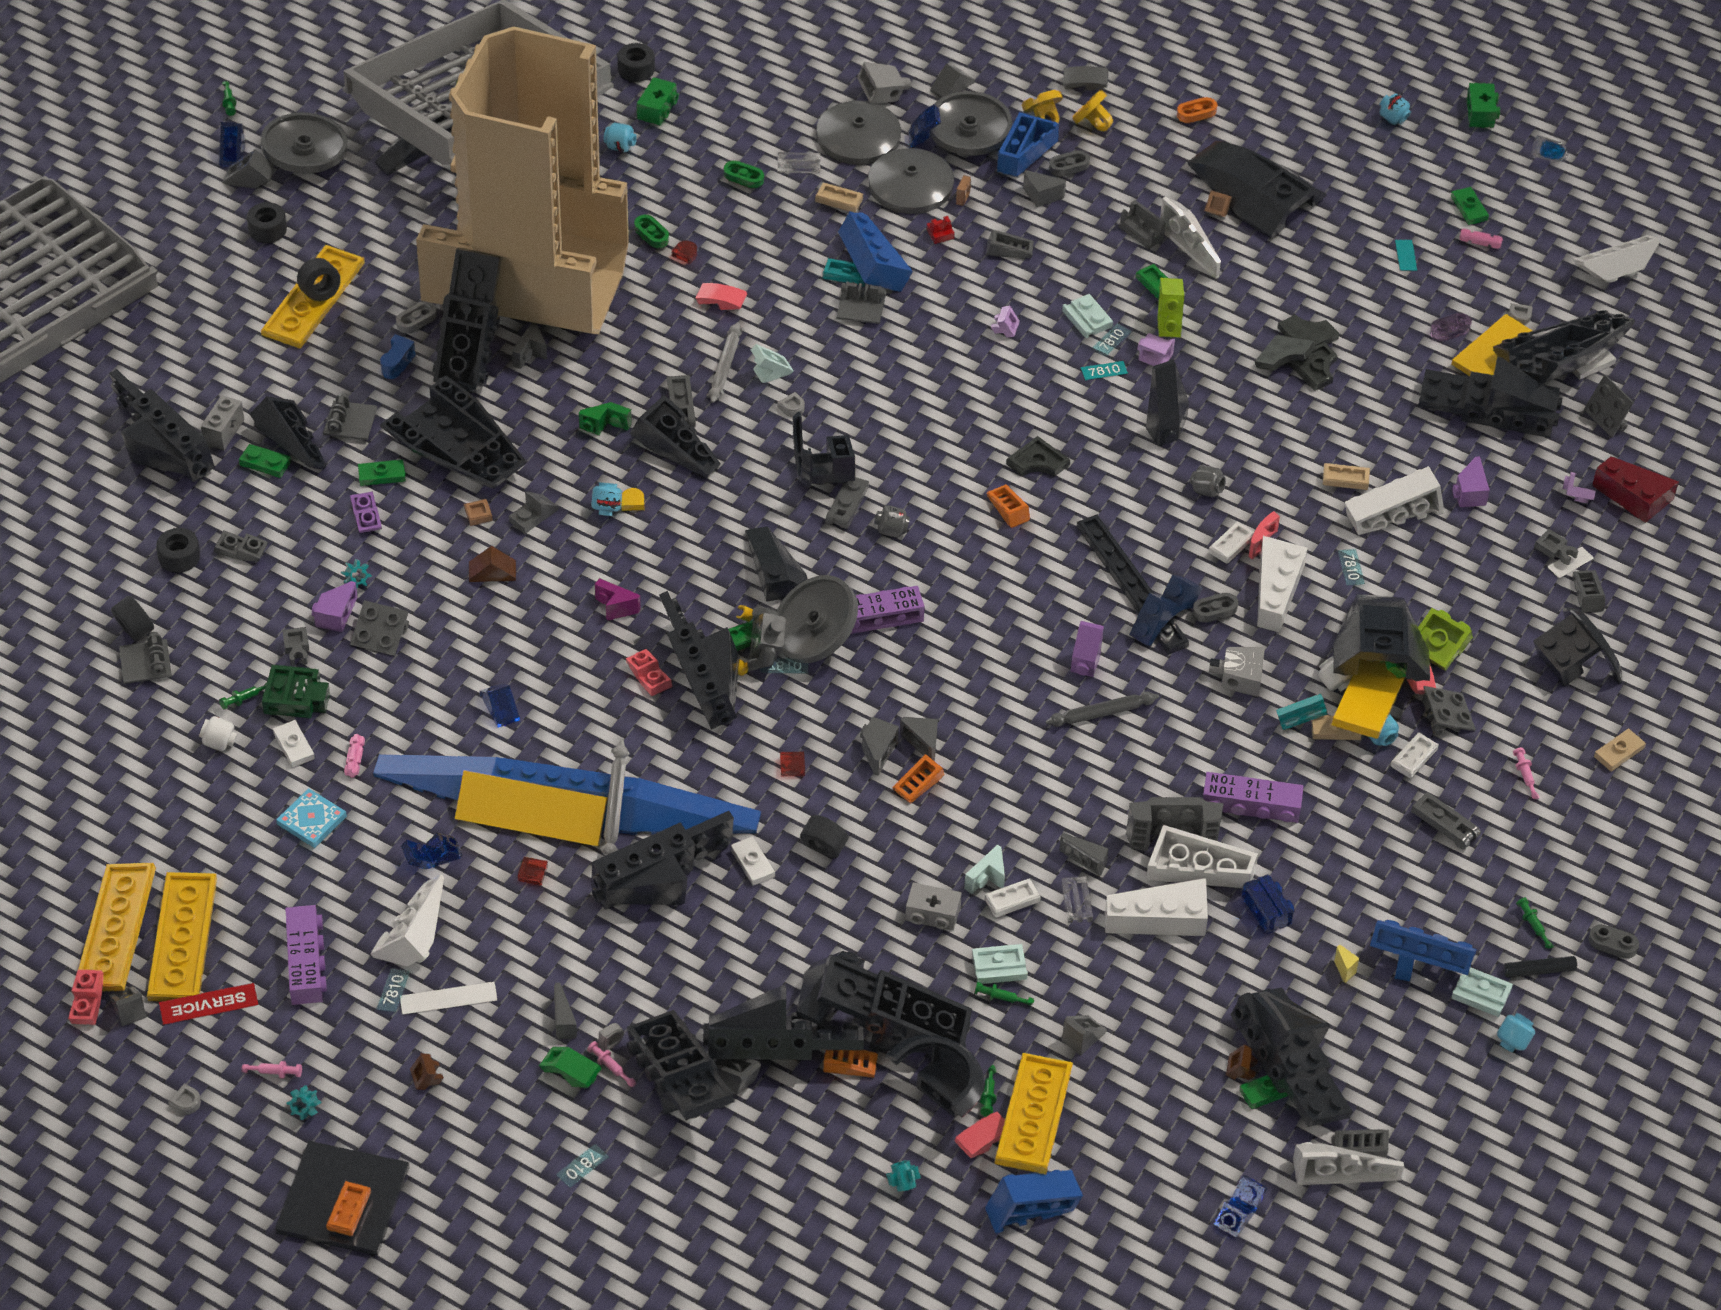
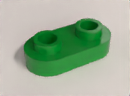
M729 161L724 165V177L731 182L749 188H758L764 183V172L757 167L739 161Z
M640 215L635 219V232L650 246L663 248L668 245L669 232L654 217Z

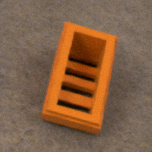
M1007 484L987 492V497L1011 528L1030 520L1029 506Z
M925 754L892 789L911 804L945 775L944 770ZM927 769L931 774H926L924 770ZM920 774L925 780L921 781L917 776ZM910 781H915L919 786L916 788ZM906 785L913 792L908 794L902 788Z
M825 1050L823 1072L875 1078L878 1054L866 1050ZM843 1058H848V1063L843 1062ZM854 1059H858V1065L853 1064ZM864 1060H869L868 1068L863 1067Z

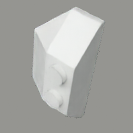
M1646 235L1574 258L1573 263L1595 278L1604 280L1606 283L1615 282L1618 280V277L1633 276L1636 274V271L1643 270L1660 241L1657 237Z

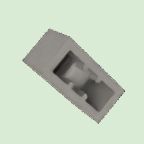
M223 395L220 396L201 425L202 436L207 440L208 446L223 451L226 449L244 421L242 401Z
M913 883L906 905L905 921L954 931L961 907L962 892Z

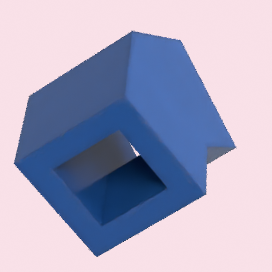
M1399 955L1395 979L1410 982L1415 959Z

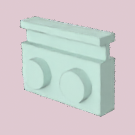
M1090 294L1071 301L1069 305L1063 304V313L1085 338H1088L1090 334L1095 335L1113 327V320Z
M1022 944L972 949L977 982L987 984L1027 980L1028 972L1026 970Z
M1470 967L1468 975L1461 974L1451 999L1499 1017L1513 984Z

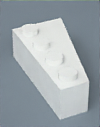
M1163 825L1148 863L1147 880L1181 883L1206 878V885L1249 889L1256 871L1258 854Z

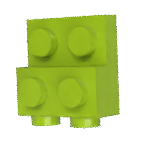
M1434 608L1430 609L1418 626L1429 649L1430 662L1445 671L1456 656L1462 654L1473 638L1472 630L1466 623L1462 621L1456 622L1451 619L1447 612L1443 610L1437 611Z

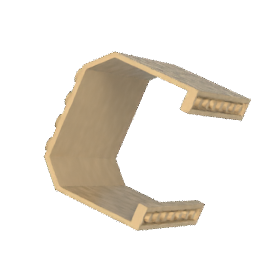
M510 27L483 37L480 44L475 46L472 58L467 60L466 69L463 73L459 74L455 88L450 90L449 101L452 102L450 118L453 119L451 135L454 136L452 151L455 153L454 170H456L457 175L455 187L458 190L456 204L459 205L457 220L460 221V231L473 250L555 269L562 256L559 175L584 181V194L593 196L600 182L596 45L523 28Z
M454 156L450 165L451 172L456 173V170H454ZM559 175L562 256L555 269L502 257L495 299H497L496 306L499 307L498 316L599 334L623 276L629 245L627 182L600 178V182L593 196L584 194V181ZM459 220L457 230L423 224L416 242L421 301L443 305L444 297L450 290L456 248L473 250L460 231Z

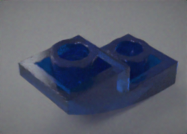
M935 104L923 111L910 126L908 132L912 148L929 138V130L941 124L940 111Z

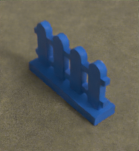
M1377 920L1370 946L1464 975L1469 974L1477 950L1472 948V945L1462 941L1454 943L1448 941V938L1443 935L1434 934L1431 936L1424 934L1422 929L1416 927L1404 928L1393 920H1385V922Z

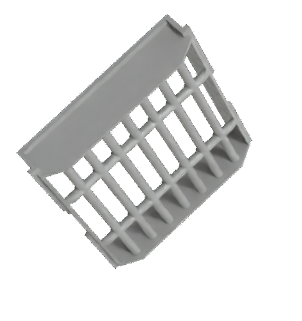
M500 0L344 70L345 86L343 91L347 94L351 93L365 114L442 165L451 164L455 153L452 151L454 136L445 129L453 126V119L450 118L452 103L440 104L449 99L451 89L435 96H428L427 94L457 81L459 74L463 73L466 67L422 88L414 86L466 63L469 58H472L475 47H471L469 44L483 39L485 35L500 30L518 27L562 38L567 37L509 1ZM458 49L465 52V54L410 79H401L399 77ZM596 56L597 96L606 93L607 90L614 88V84L611 82L610 64ZM390 80L395 84V86L386 90L379 87V85ZM402 91H406L408 93L400 98H396L393 96ZM416 99L421 101L411 107L407 105V103ZM430 107L434 109V111L425 115L419 113ZM442 116L447 118L438 124L433 122V120Z
M46 176L0 201V229L14 221L18 222L0 233V243L22 230L28 231L31 234L0 252V263L35 242H41L45 245L0 272V282L49 253L55 254L57 258L0 291V302L61 265H68L71 269L5 309L0 306V322H5L9 325L0 331V342L12 334H19L24 338L0 353V383L158 287L157 269L153 266L148 267L130 243L55 180L49 179ZM44 203L49 204L46 207L35 212L34 214L30 215L29 217H24V215L38 208ZM55 211L62 215L41 229L33 225ZM68 222L75 226V228L53 241L46 236ZM82 233L89 238L67 252L60 248V246ZM95 245L102 249L80 264L73 259ZM109 256L116 261L94 275L87 271V269ZM122 268L130 273L129 276L109 288L100 282ZM77 276L84 279L83 282L17 321L11 316ZM88 288H95L99 292L96 296L33 334L25 328L30 323Z

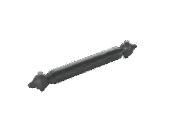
M1146 691L1141 696L1134 694L1070 709L1063 714L1054 713L1051 718L1046 720V724L1060 727L1064 723L1073 724L1136 709L1142 704L1149 706L1159 698V694Z

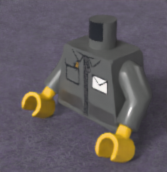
M744 605L738 606V609L743 610L741 616H736L738 619L749 622L754 618L749 659L747 662L739 659L738 675L744 676L748 669L752 671L771 667L782 651L786 618L780 616L773 608L759 607L751 609Z

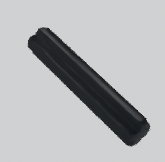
M1575 956L1508 962L1504 964L1503 972L1505 977L1575 971L1577 970L1578 963Z

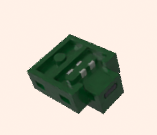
M271 665L262 699L263 713L311 718L313 712L326 713L330 698L329 683L320 682L319 669Z

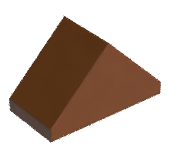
M490 546L469 561V582L516 581V560L493 546Z

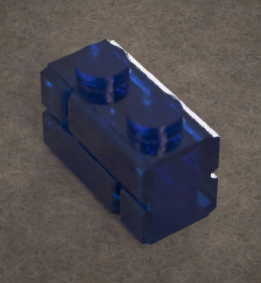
M1267 874L1243 885L1241 897L1266 934L1277 931L1278 928L1282 929L1290 926L1295 912L1294 906L1290 900L1284 898L1282 888L1277 881L1274 882L1270 875Z

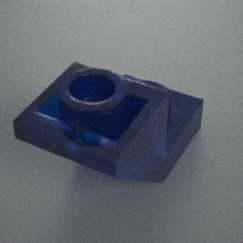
M438 832L425 845L406 840L401 845L408 864L426 870L462 857L458 841L451 835Z
M1243 1175L1232 1198L1224 1202L1213 1225L1237 1238L1257 1211L1268 1187Z

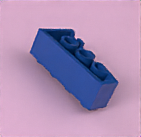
M849 211L838 233L864 283L902 292L913 273L912 269L866 214Z

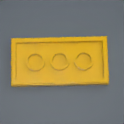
M1505 314L1453 358L1451 365L1470 376L1471 371L1494 375L1497 355L1493 351V346L1502 343V340L1515 338L1519 333L1531 332L1533 330Z

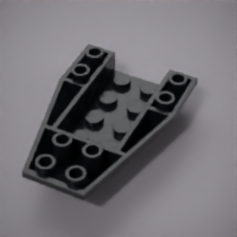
M1215 141L1188 161V165L1213 191L1232 197L1229 208L1237 217L1270 239L1285 229L1287 215L1304 202L1313 207L1324 199L1327 194L1276 162L1252 150L1228 142Z
M1600 310L1588 316L1531 332L1519 333L1517 337L1502 340V343L1493 346V351L1497 357H1502L1537 382L1544 384L1597 359L1613 347L1635 323V319L1625 317L1624 314H1611L1607 310Z
M446 375L429 387L430 399L404 418L396 412L380 424L382 429L412 452L488 488L494 489L526 464L524 457L479 400Z
M1356 594L1333 644V673L1344 676L1358 675L1359 659L1370 662L1405 663L1406 679L1430 681L1429 649L1403 597Z

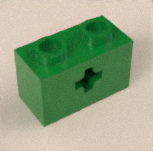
M653 77L637 102V119L660 126L663 120L669 117L672 106L678 102L679 94L677 93L676 83Z
M1469 83L1466 97L1469 127L1494 128L1496 119L1500 118V107H1497L1499 94L1495 92L1494 84Z

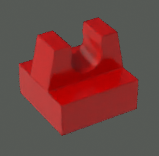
M944 216L943 220L937 221L932 219L931 223H927V231L934 244L955 238V232L952 229L948 216Z

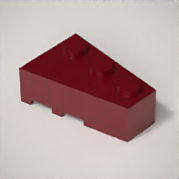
M1610 456L1596 468L1592 486L1646 523L1674 500L1679 481Z

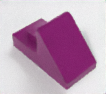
M601 578L595 583V599L602 604H606V620L638 614L641 611L639 594Z

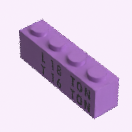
M918 585L857 595L858 615L851 634L924 622L925 606Z
M1206 772L1203 799L1209 802L1223 803L1222 812L1298 823L1303 785Z
M316 905L285 908L289 985L292 1005L323 1002L322 992L327 991L326 976L321 977V971H326L325 956H320V950H324L323 935H319L318 931L323 929L322 914L317 915Z

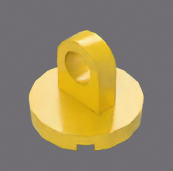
M1051 90L1041 93L1035 100L1033 98L1025 100L1021 106L1024 113L1034 112L1035 117L1045 119L1044 116L1047 114L1051 117L1052 121L1059 123V115L1055 104L1060 102L1063 97L1061 91Z
M1099 90L1073 115V121L1078 124L1086 118L1097 130L1107 131L1112 126L1113 119L1100 104L1107 94L1103 90Z

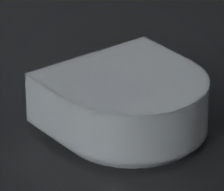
M1511 303L1509 316L1523 325L1528 324L1532 315V306Z
M794 392L780 400L778 408L789 417L794 416L797 412H801L802 415L805 410V402Z
M617 1023L610 1024L600 1030L598 1047L603 1052L613 1048L622 1040L624 1030Z
M185 1083L169 1101V1107L181 1114H192L201 1105L198 1091Z

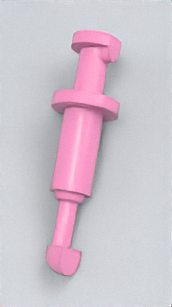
M1517 748L1513 751V755L1517 756L1518 759L1515 767L1521 771L1525 785L1529 786L1532 799H1539V794L1535 792L1533 786L1535 781L1530 770L1531 760H1525L1524 754L1526 753L1524 748Z
M596 1041L588 1046L587 1051L589 1053L593 1052L598 1057L597 1063L599 1065L604 1064L613 1074L621 1076L630 1087L636 1085V1081L623 1073V1068L610 1057L611 1052L609 1050L603 1052L598 1047Z
M281 1061L280 1064L260 1063L258 1066L244 1064L241 1067L244 1073H248V1070H256L260 1074L279 1075V1078L282 1079L285 1078L286 1074H295L296 1077H301L302 1074L301 1064H297L296 1067L287 1066L285 1061Z

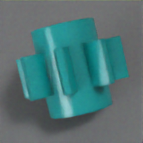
M355 559L354 564L346 562L347 568L345 571H341V574L347 578L343 583L356 582V588H358V584L367 586L365 582L367 577H372L366 571L369 565L365 563L360 566V560ZM360 572V575H357L355 578L352 577V573Z
M305 1085L300 1088V1092L297 1089L291 1091L290 1094L293 1098L286 1102L292 1110L291 1115H300L301 1120H304L308 1117V1114L310 1116L317 1114L318 1112L315 1107L321 1104V1101L316 1096L317 1090L309 1091Z
M910 1160L892 1164V1172L886 1173L889 1186H896L898 1192L915 1188V1180L921 1178L918 1166H911Z

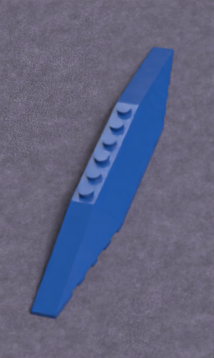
M379 754L373 772L374 777L399 785L405 783L413 786L414 790L421 792L426 790L436 793L439 798L445 799L448 797L457 801L464 770L607 798L609 796L611 774L500 757ZM625 776L618 833L637 835V832H651V834H655L680 822L686 830L726 811H730L734 817L732 834L757 833L761 811L641 778ZM606 806L605 817H604V822H603V827H602V830H603V831H605L607 806Z

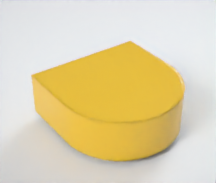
M629 488L623 491L622 511L645 510L644 493L637 488Z

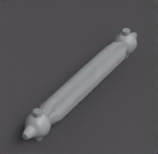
M739 322L732 325L729 331H727L728 337L711 385L712 388L706 394L707 398L711 399V403L719 400L722 394H724L723 387L739 342V337L742 331H744V327H741Z
M620 740L618 745L611 750L615 760L612 763L604 832L606 844L600 848L605 856L618 850L615 842L618 839L626 768L624 758L629 756L624 740Z

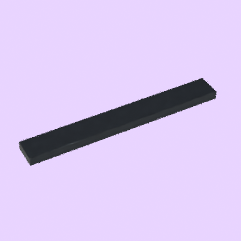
M1097 514L1078 521L1077 528L1136 611L1140 613L1148 594H1154L1152 589ZM1173 618L1167 622L1156 637L1168 655L1189 647V640Z

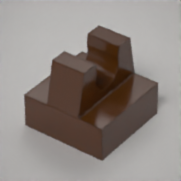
M1244 1044L1229 1054L1226 1076L1233 1080L1237 1077L1246 1080L1255 1077L1256 1072L1250 1068L1257 1064L1258 1059L1252 1055V1048Z
M421 1053L410 1068L416 1090H426L428 1086L438 1085L444 1079L443 1074L436 1073L440 1065L438 1061L432 1060L430 1054Z

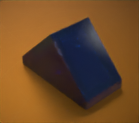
M221 122L219 165L231 166L243 158L246 144L243 123Z
M501 683L479 691L497 728L520 720L510 685Z

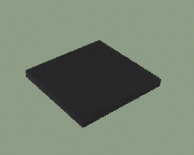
M308 1141L277 1222L276 1234L378 1256L410 1168L409 1162ZM345 1181L370 1187L371 1194L353 1236L327 1230L326 1226Z

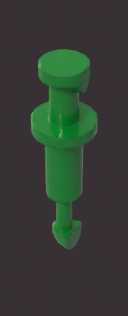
M224 81L222 82V85L225 86L222 104L226 108V114L233 116L236 114L235 107L237 102L232 95V90L229 88V82Z
M267 683L261 687L253 686L241 692L234 690L231 697L219 699L220 706L223 710L233 703L240 706L242 701L257 696L260 691L265 690Z
M1526 897L1518 900L1516 905L1521 907L1525 913L1522 916L1523 920L1530 923L1537 936H1541L1547 949L1554 948L1553 944L1545 936V929L1536 916L1538 914L1537 909L1531 910Z
M977 982L974 994L979 992L990 995V1001L996 998L1011 1003L1018 1001L1029 1006L1034 1003L1032 997L1028 999L1017 997L1016 993L996 988L997 984H993V987L990 988Z
M994 1065L988 1068V1079L985 1080L984 1093H982L979 1100L984 1105L980 1109V1114L984 1117L993 1114L992 1105L997 1101V1097L994 1094L995 1081L993 1080V1074L996 1073Z

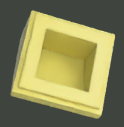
M1339 944L1336 949L1334 962L1344 983L1356 974L1359 958Z

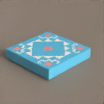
M308 788L276 821L278 826L315 848L347 817L345 810Z

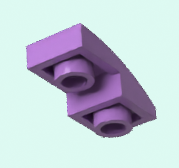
M373 491L350 495L358 532L363 533L382 529Z

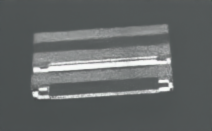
M778 152L777 172L820 173V153Z
M1086 876L1062 878L1061 885L1068 923H1073V920H1077L1080 923L1083 922V919H1087V922H1093ZM1077 883H1081L1086 912L1081 911ZM1068 884L1072 885L1076 913L1072 912Z

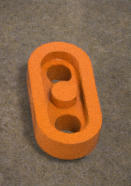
M1204 97L1181 103L1177 108V118L1184 123H1191L1213 117L1217 112V102L1212 98Z

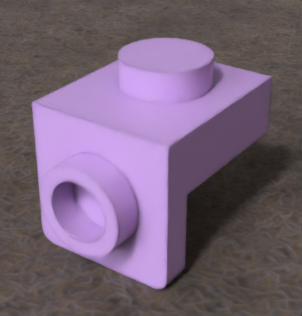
M1570 472V476H1565L1563 489L1567 490L1566 495L1575 496L1574 501L1588 503L1589 499L1594 500L1595 490L1573 486L1575 472Z

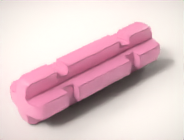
M1465 228L1461 230L1459 237L1460 241L1468 242L1469 240L1472 244L1486 247L1491 245V248L1500 249L1502 244L1501 236L1494 235V237H1491V234L1478 231L1471 232L1470 229Z
M354 734L350 739L346 760L347 765H345L344 770L345 775L351 778H355L359 774V765L361 764L365 738L359 734Z

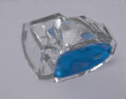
M1537 135L1531 155L1551 162H1561L1567 158L1568 151L1562 142Z

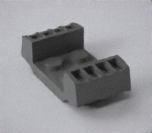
M1151 797L1147 801L1130 803L1126 829L1130 848L1148 850L1150 835H1160L1163 825L1218 841L1223 803L1205 801L1201 797Z

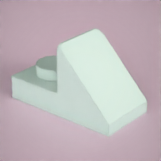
M755 344L751 349L755 356L754 361L757 364L754 367V371L762 383L790 375L793 372L784 356L758 344Z
M996 845L965 874L964 889L971 894L978 888H983L988 880L999 888H1004V865L1002 849L999 845Z

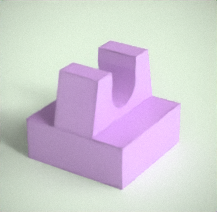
M1010 305L1002 307L1000 314L994 317L997 323L992 324L991 328L995 334L1004 333L1007 338L1013 337L1020 321Z

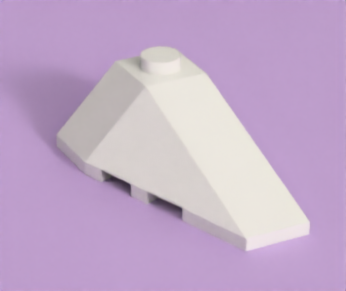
M1168 197L1162 198L1160 218L1166 222L1165 235L1215 279L1218 278L1221 261L1196 217L1181 203Z
M442 874L430 879L420 887L408 902L410 908L401 915H398L393 921L396 924L390 934L384 932L371 952L374 958L409 966L415 962L421 963L429 956L428 951L434 942L444 882Z
M1305 1142L1296 1144L1293 1156L1297 1185L1401 1181L1404 1163L1401 1161L1322 1143L1313 1144Z

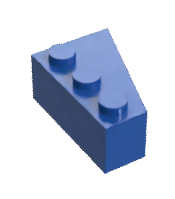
M1053 1170L1047 1172V1174L1036 1172L1025 1175L1010 1174L1002 1177L985 1206V1210L997 1234L1004 1232L1003 1227L1018 1223L1019 1227L1027 1225L1026 1220L1041 1216L1042 1220L1072 1212L1083 1197V1194L1072 1170Z

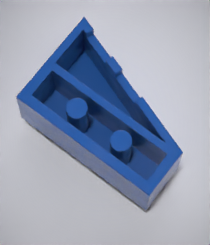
M1019 112L998 152L997 172L1018 177L1058 142L1059 123Z

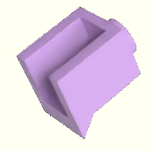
M1148 333L1145 338H1141L1137 350L1140 351L1139 360L1152 366L1169 361L1174 352L1175 339L1166 340Z

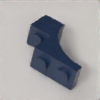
M1172 575L1162 595L1148 594L1129 635L1148 646H1152L1157 635L1172 617L1182 610L1193 608L1203 587L1185 577Z

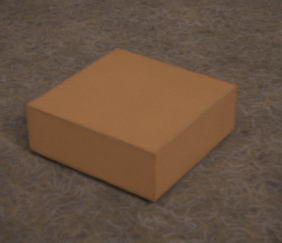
M963 175L957 187V205H965L971 192L970 176Z
M1210 191L1204 211L1226 218L1232 197Z
M487 499L464 504V510L470 526L493 521Z

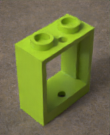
M1160 279L1157 323L1158 334L1161 337L1181 338L1184 307L1183 279Z

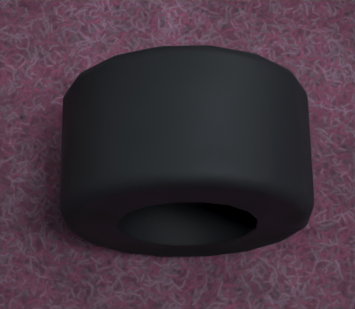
M630 43L623 46L617 54L618 72L621 77L632 82L649 79L655 71L654 51L642 43Z
M271 202L259 203L250 208L247 213V226L251 238L261 243H273L280 240L287 232L286 215L283 208Z
M323 258L308 260L301 266L297 274V284L300 290L313 301L321 302L328 300L338 291L341 283L338 270ZM323 275L322 280L314 285L315 280Z
M173 528L167 530L157 540L158 560L167 571L174 573L185 572L195 567L200 560L198 539L188 529Z
M126 596L111 608L114 618L134 641L138 642L154 630L152 620L132 596Z
M820 815L811 816L800 834L802 842L807 847L832 859L839 856L849 838L847 832L840 825Z

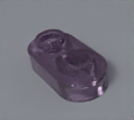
M1455 313L1434 320L1431 323L1430 335L1435 340L1446 341L1467 334L1471 329L1472 320L1464 313Z

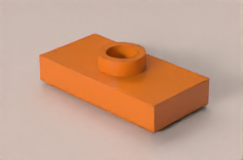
M345 1181L327 1222V1230L353 1236L371 1194L370 1187Z

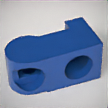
M396 334L390 340L391 349L380 358L382 375L388 379L397 378L416 355L414 341Z

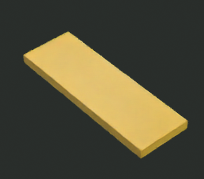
M325 245L316 258L327 260L338 270L341 279L338 291L328 300L321 302L313 301L300 290L296 283L261 329L262 336L301 349L365 264L364 258ZM323 275L315 280L314 285L322 280Z
M1360 659L1358 675L1352 676L1331 725L1378 739L1405 677L1397 678L1392 672L1388 671L1385 662H1370Z
M464 770L455 819L599 846L608 798Z
M154 863L106 865L78 968L79 970H102V991L125 990L156 871Z
M166 872L147 992L148 1001H167L200 994L217 874Z
M1027 1053L1022 1054L995 1157L996 1165L1047 1174L1072 1072V1062Z

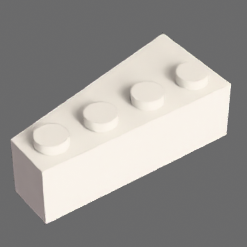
M1429 466L1416 470L1405 477L1395 479L1384 486L1374 488L1365 494L1355 496L1345 502L1347 516L1358 535L1384 529L1389 523L1403 524L1408 518L1417 517L1418 520L1426 518L1427 513L1435 512L1437 515L1444 513L1441 487Z
M1263 536L1260 551L1258 627L1280 633L1305 566L1308 548Z
M1206 878L1107 895L1105 933L1205 936L1208 921Z

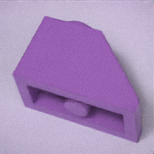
M1475 457L1457 477L1456 485H1453L1454 499L1457 498L1459 507L1487 505L1490 490L1480 457Z
M348 582L321 594L318 603H314L312 607V616L315 618L316 627L343 632L358 598L356 582Z
M1080 621L1072 655L1071 672L1094 677L1101 656L1104 626Z

